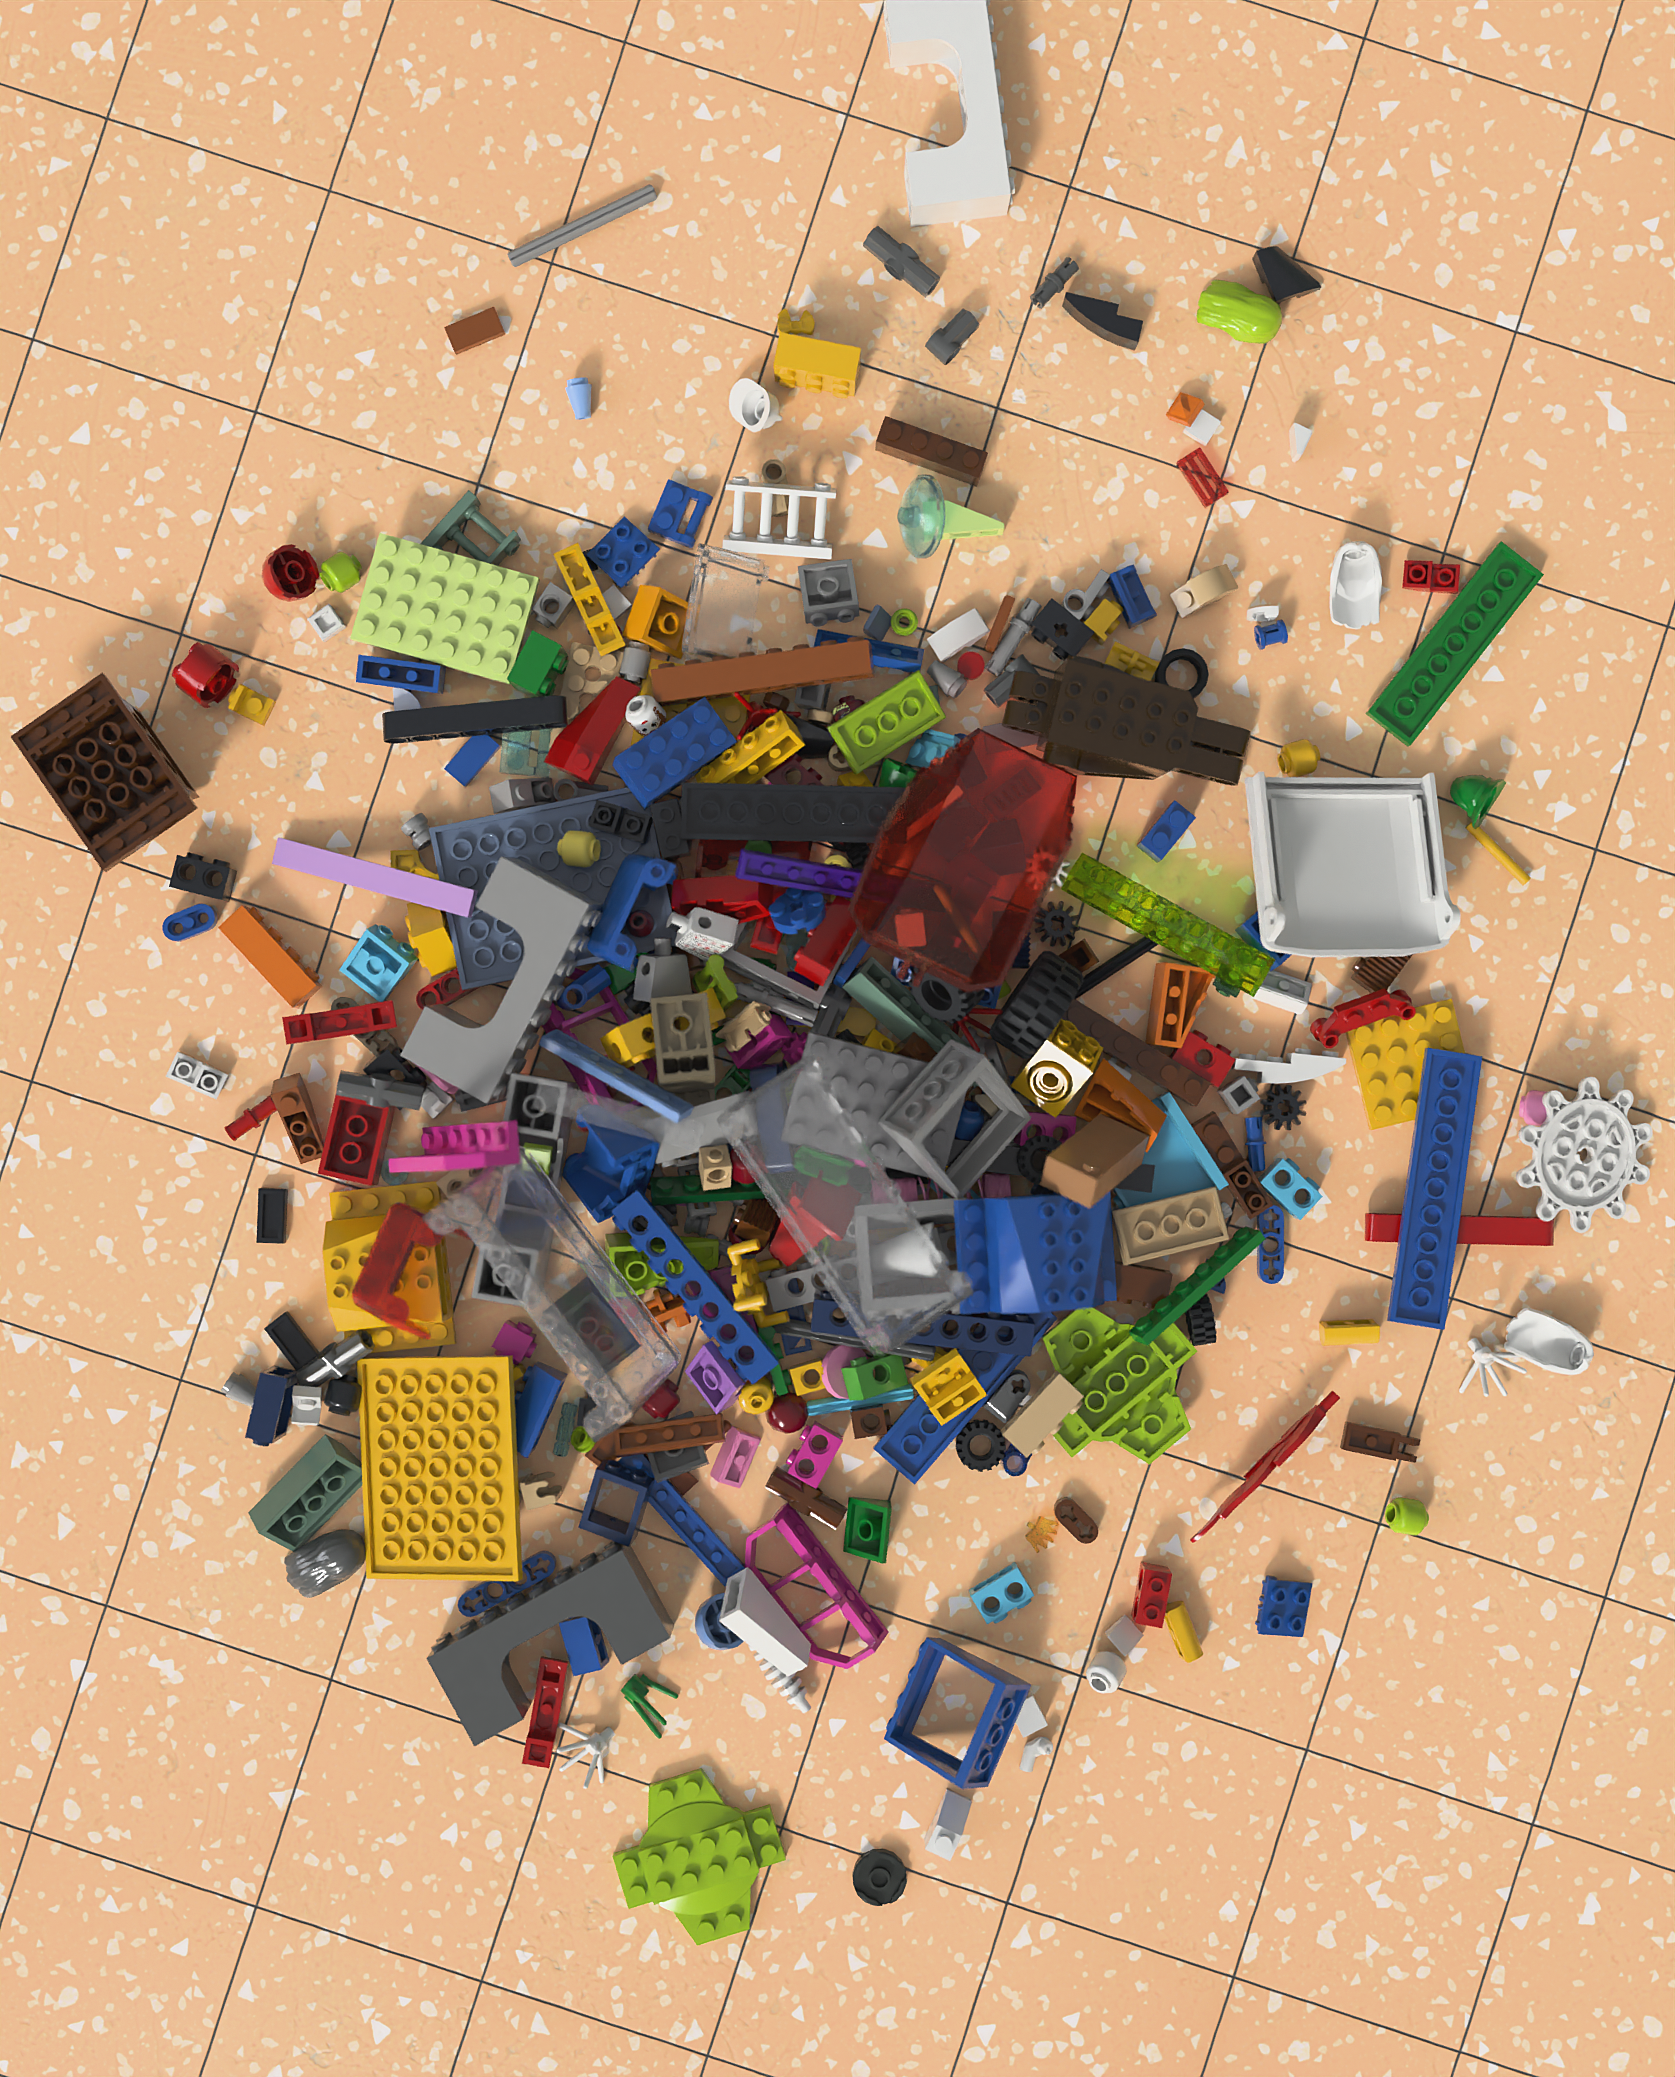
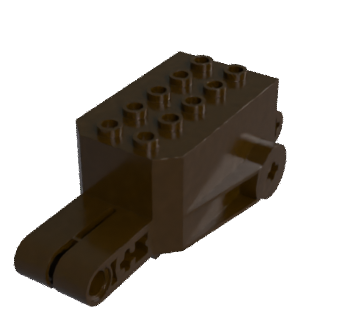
M1079 656L1067 657V660L1055 670L1053 679L1024 671L1014 672L1009 697L1019 701H1007L1002 726L1038 736L1036 750L1044 752L1041 762L1043 766L1057 771L1084 776L1155 780L1170 771L1225 785L1238 786L1244 761L1232 756L1245 757L1251 732L1237 726L1198 717V706L1188 690L1134 677L1111 665Z

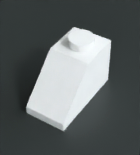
M946 1789L924 1837L925 1850L951 1861L962 1837L972 1800Z

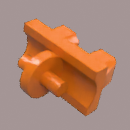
M659 1289L653 1291L655 1299L646 1302L648 1309L640 1312L643 1328H648L655 1338L664 1335L668 1331L664 1322L668 1319L674 1318L677 1327H683L691 1323L690 1315L682 1306L685 1302L682 1297L677 1296L674 1298L671 1292L662 1295Z

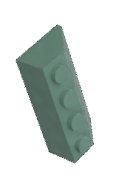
M325 1434L248 1512L258 1534L293 1552L302 1547L362 1486L361 1461L342 1443Z

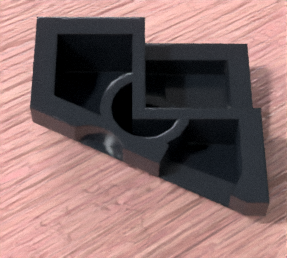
M1278 246L1263 248L1255 252L1252 260L1262 284L1266 283L1272 300L1277 304L1295 296L1298 299L1321 289L1320 283Z
M786 712L789 719L797 726L805 744L795 753L802 759L826 758L835 741L829 730L819 724L810 723Z

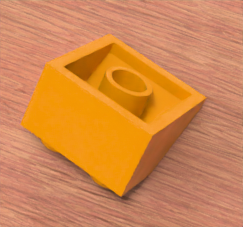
M640 585L622 636L633 642L649 645L652 650L681 659L699 608L661 587Z

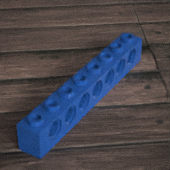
M640 1188L611 1211L615 1215L612 1217V1220L621 1231L624 1229L628 1231L632 1236L629 1241L639 1253L642 1250L650 1258L647 1263L656 1274L661 1272L667 1279L665 1282L666 1287L674 1296L679 1294L685 1301L682 1304L684 1309L691 1317L696 1315L703 1323L700 1325L702 1331L709 1339L714 1337L720 1344L717 1347L719 1352L726 1360L731 1358L738 1366L735 1371L744 1382L749 1380L752 1384L756 1383L779 1364L778 1357L742 1313L734 1309L733 1302L657 1209L652 1206V1203ZM641 1215L648 1220L646 1230L640 1231L635 1228L633 1222L636 1216ZM660 1237L665 1241L666 1248L664 1251L656 1252L652 1249L651 1241L653 1238ZM679 1259L683 1263V1271L678 1274L671 1272L668 1266L670 1260ZM691 1280L699 1282L701 1292L697 1295L688 1293L686 1289L687 1282ZM713 1302L717 1304L719 1313L716 1316L706 1315L704 1312V1305L706 1303ZM725 1324H732L735 1326L737 1334L732 1338H727L722 1334L721 1327ZM745 1345L752 1347L754 1356L751 1359H743L739 1355V1348Z

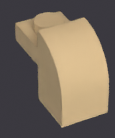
M1227 564L1197 575L1187 581V584L1169 595L1181 618H1185L1205 605L1219 601L1239 587Z

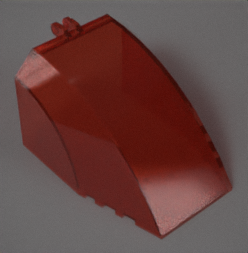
M977 728L961 739L957 747L947 749L943 757L934 758L927 768L923 766L916 772L880 827L848 907L866 943L904 961L897 974L898 978L903 979L907 975L910 965H913L920 969L913 979L912 985L916 987L920 986L926 973L965 992L1003 984L1072 846V838L1070 836L1074 824L1072 823V816L1075 810L1073 801L1076 796L1077 775L1054 764L1047 763L1046 760L980 728Z

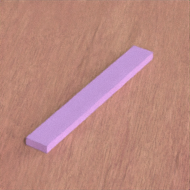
M279 837L272 861L274 865L472 918L478 893L477 890Z

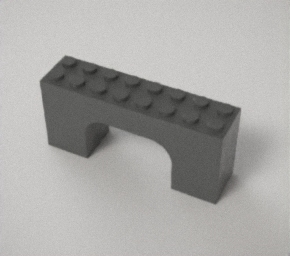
M612 1541L604 1546L605 1550L600 1554L596 1555L593 1552L583 1557L577 1567L572 1569L569 1565L556 1573L557 1576L553 1580L548 1582L547 1579L536 1583L532 1586L533 1590L528 1594L524 1595L523 1592H520L508 1600L509 1603L500 1609L497 1605L484 1613L485 1616L476 1622L475 1619H471L461 1625V1630L454 1635L448 1632L436 1639L437 1643L431 1646L432 1651L426 1659L474 1747L524 1720L531 1703L511 1668L509 1654L513 1648L568 1618L578 1616L593 1620L602 1629L621 1665L671 1638L674 1623L631 1545L627 1547Z

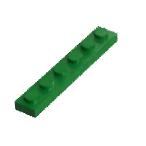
M1247 1226L1237 1230L1231 1240L1217 1248L1211 1258L1197 1266L1191 1276L1178 1283L1171 1294L1158 1301L1151 1312L1136 1321L1135 1326L1128 1331L1133 1340L1146 1346L1152 1343L1265 1240L1262 1232Z

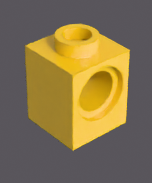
M821 1357L790 1366L789 1370L797 1396L826 1388L821 1375L824 1374ZM809 1369H815L819 1372L820 1378L816 1382H808L804 1378V1373Z

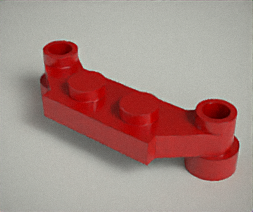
M1383 988L1334 1006V1012L1328 1019H1316L1311 1024L1310 1031L1315 1039L1320 1041L1325 1048H1333L1338 1044V1037L1345 1032L1392 1015L1400 1016L1403 1020H1409L1416 1014V1009L1412 1005L1411 998L1404 990L1398 989L1388 993Z

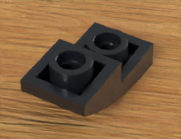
M596 800L589 827L646 844L653 817L627 810L622 806Z

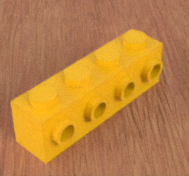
M780 710L754 731L746 734L733 747L725 750L712 763L704 766L695 777L697 783L754 784L805 744L797 726Z

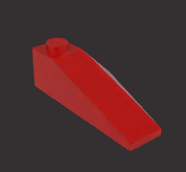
M616 676L555 738L544 763L593 786L626 722L625 713L628 703L634 697L639 696L642 689Z

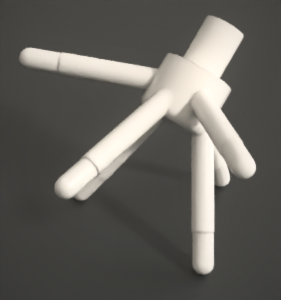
M1475 1337L1467 1343L1474 1352L1472 1358L1475 1362L1463 1381L1459 1392L1464 1393L1479 1368L1483 1394L1485 1397H1488L1486 1368L1502 1395L1507 1396L1508 1393L1491 1364L1496 1361L1523 1374L1527 1373V1369L1504 1359L1521 1358L1520 1356L1511 1352H1492L1488 1346L1483 1347Z
M560 1722L558 1724L559 1728L584 1739V1741L559 1747L556 1750L557 1753L586 1747L559 1768L560 1772H563L590 1752L593 1758L583 1788L587 1789L589 1787L596 1764L598 1766L599 1782L601 1784L604 1783L602 1752L607 1748L606 1743L615 1735L614 1731L607 1727L600 1734L595 1732L590 1736Z

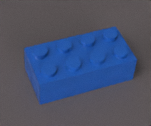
M704 697L617 755L612 766L645 810L650 804L657 802L682 785V782H686L695 776L704 766L709 765L721 756L725 750L733 747L737 741Z

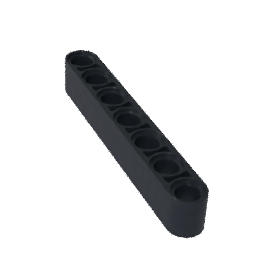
M552 695L385 712L382 714L383 741L390 744L563 728L568 726L567 701L565 696Z

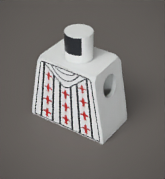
M697 907L685 917L672 912L667 920L666 927L677 931L676 946L707 961L711 955H721L733 945L739 920Z

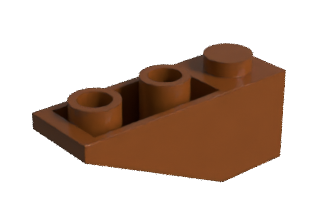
M296 1073L274 1080L271 1097L300 1164L320 1159L324 1142L310 1095L301 1074Z

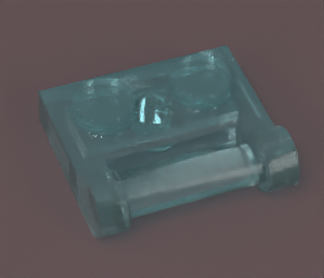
M553 729L536 730L540 731L537 767L529 766L532 731L507 733V730H503L499 772L501 774L549 778L550 769L547 768L548 764L544 763V760L549 752L550 732Z

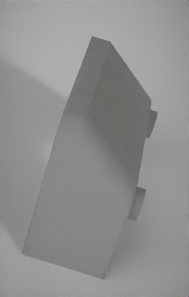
M746 1091L695 1106L691 1115L679 1123L665 1116L641 1122L643 1130L652 1134L659 1142L655 1164L661 1163L662 1168L678 1164L677 1158L699 1152V1148L724 1145L741 1140L742 1143L757 1141V1135L759 1134L752 1091Z

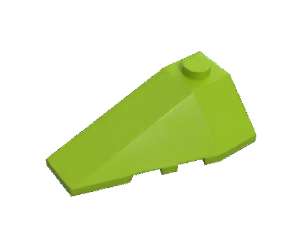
M629 1233L605 1234V1264L609 1298L638 1296L644 1294L645 1290L659 1285L661 1287L666 1286L665 1282L667 1279L661 1272L656 1274L647 1263L650 1258L643 1250L639 1253L629 1241L632 1238ZM679 1236L706 1270L718 1267V1239ZM655 1237L651 1241V1247L656 1252H662L666 1248V1243L662 1238ZM679 1259L669 1261L668 1266L671 1272L678 1274L683 1271L684 1266Z

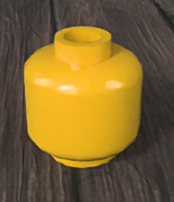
M1306 739L1285 744L1277 755V762L1281 772L1289 777H1301L1313 773L1317 769L1318 761L1321 759L1318 747L1312 745Z
M763 1376L754 1384L747 1380L740 1389L741 1394L738 1397V1401L744 1411L750 1414H760L771 1407L774 1393L771 1382L766 1376Z

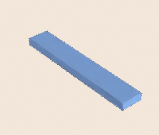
M556 1029L541 1036L539 1045L670 1120L679 1123L691 1115L694 1108L691 1104L562 1031Z

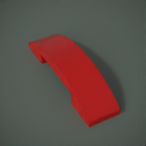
M393 1000L282 1017L286 1045L397 1028Z
M543 1656L540 1658L536 1692L522 1764L548 1769L550 1767L562 1707L568 1661Z

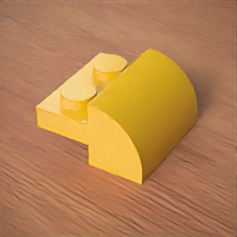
M956 1348L910 1378L911 1383L941 1426L987 1395Z

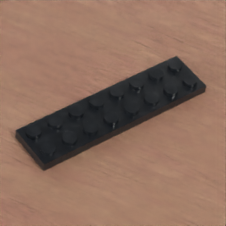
M682 782L681 839L904 843L905 787Z

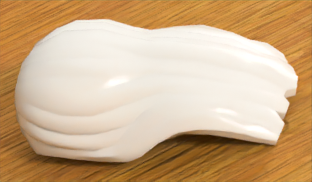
M1351 541L1342 545L1335 554L1330 574L1329 608L1331 621L1336 625H1345L1346 628L1356 630L1361 629L1363 625L1366 627L1370 623L1374 625L1380 622L1382 570L1378 553L1365 541Z
M1524 1308L1506 1327L1508 1334L1506 1335L1507 1342L1504 1343V1349L1545 1370L1564 1375H1577L1587 1370L1593 1359V1345L1588 1337L1573 1326L1541 1311Z

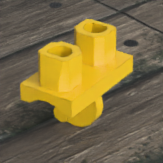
M1115 641L1104 664L1111 665L1134 677L1151 681L1159 662Z

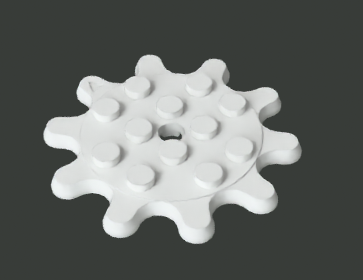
M1590 1076L1580 1080L1577 1095L1570 1102L1564 1099L1561 1092L1557 1090L1545 1093L1542 1102L1547 1114L1543 1124L1540 1127L1534 1125L1524 1126L1518 1133L1521 1142L1532 1148V1160L1529 1165L1518 1170L1516 1180L1519 1185L1525 1188L1540 1186L1542 1197L1536 1207V1214L1543 1221H1551L1560 1210L1567 1209L1570 1214V1225L1578 1233H1585L1589 1230L1592 1214L1599 1208H1604L1611 1218H1622L1627 1209L1622 1197L1624 1187L1629 1183L1643 1185L1650 1178L1648 1167L1637 1161L1636 1151L1640 1145L1652 1138L1653 1130L1647 1123L1632 1125L1628 1121L1627 1113L1633 1103V1094L1627 1089H1621L1615 1092L1608 1101H1604L1600 1097L1598 1080ZM1586 1148L1587 1157L1581 1161L1578 1151L1581 1152L1582 1149Z

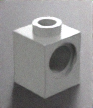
M550 582L532 608L537 615L535 620L546 628L552 625L558 629L576 602L571 595ZM551 602H557L559 604L558 611L553 614L547 613V605Z

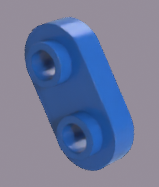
M197 904L168 916L163 922L162 930L169 940L182 942L212 930L217 924L218 915L213 907L206 904ZM206 913L208 915L207 922L202 923L200 919L201 915ZM181 923L183 926L182 932L177 933L175 927L177 924Z

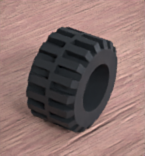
M949 947L935 949L914 968L909 979V985L912 987L910 989L911 995L915 997L914 1000L917 1005L922 1007L921 1010L930 1014V1017L935 1020L939 1019L943 1023L948 1021L950 1024L962 1020L982 1000L985 994V981L981 979L983 976L981 971L976 968L977 965L974 961L968 959L969 956L965 953L961 954L955 948L952 950Z

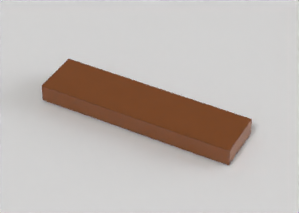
M722 1413L613 1429L617 1458L726 1442Z

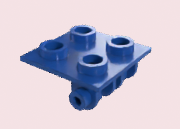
M624 516L586 555L613 579V582L621 589L623 586L626 587L628 585L627 583L635 574H639L638 571L641 568H645L644 565L657 556L656 553L660 548Z
M1266 1575V1579L1262 1580L1263 1588L1261 1594L1264 1596L1259 1597L1263 1604H1258V1609L1260 1610H1258L1257 1620L1255 1621L1258 1634L1303 1637L1313 1583L1277 1580L1274 1576Z

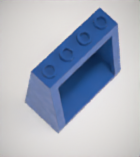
M927 1637L919 1648V1657L915 1666L912 1667L908 1674L905 1690L898 1697L896 1711L887 1723V1732L884 1740L961 1789L988 1787L1031 1684L941 1638ZM945 1655L995 1684L963 1760L912 1734Z

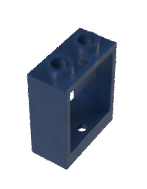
M274 1365L260 1372L245 1438L253 1439V1444L269 1446V1443L273 1444L286 1435L293 1406V1386L298 1385L296 1370Z
M604 1459L595 1470L578 1528L630 1547L638 1535L655 1478L648 1476L642 1470L626 1468L618 1461ZM603 1479L639 1492L630 1523L594 1510Z

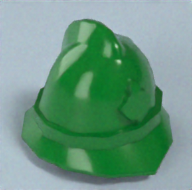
M1483 775L1462 776L1453 781L1450 787V795L1454 802L1466 811L1467 817L1472 819L1473 828L1477 829L1500 795L1506 782L1503 779L1494 780Z

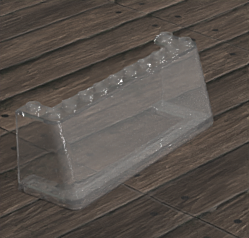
M812 1053L729 1107L717 1118V1122L864 1345L873 1355L888 1353L974 1293L970 1288L972 1283L964 1272L950 1271L947 1266L949 1264L947 1257L942 1251L936 1250L931 1242L933 1237L924 1226L921 1227L915 1219L917 1217L916 1211L909 1203L905 1204L899 1195L901 1194L900 1187L893 1179L889 1180L884 1170L886 1168L882 1160L878 1156H873L868 1148L870 1144L862 1132L858 1133L852 1125L854 1120L851 1114L845 1108L842 1110L836 1101L838 1096L835 1090L830 1085L826 1086L824 1080L827 1078L825 1072L828 1071L826 1064L820 1057L816 1058Z
M519 1146L520 1164L482 1167L457 1185L423 1218L431 1229L440 1235L449 1234L462 1226L598 1404L596 1408L588 1412L583 1421L586 1432L594 1442H597L633 1417L677 1368L681 1361V1353L526 1148Z

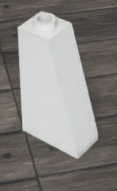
M747 1567L727 1579L719 1621L786 1676H790L807 1667L811 1643L755 1574Z

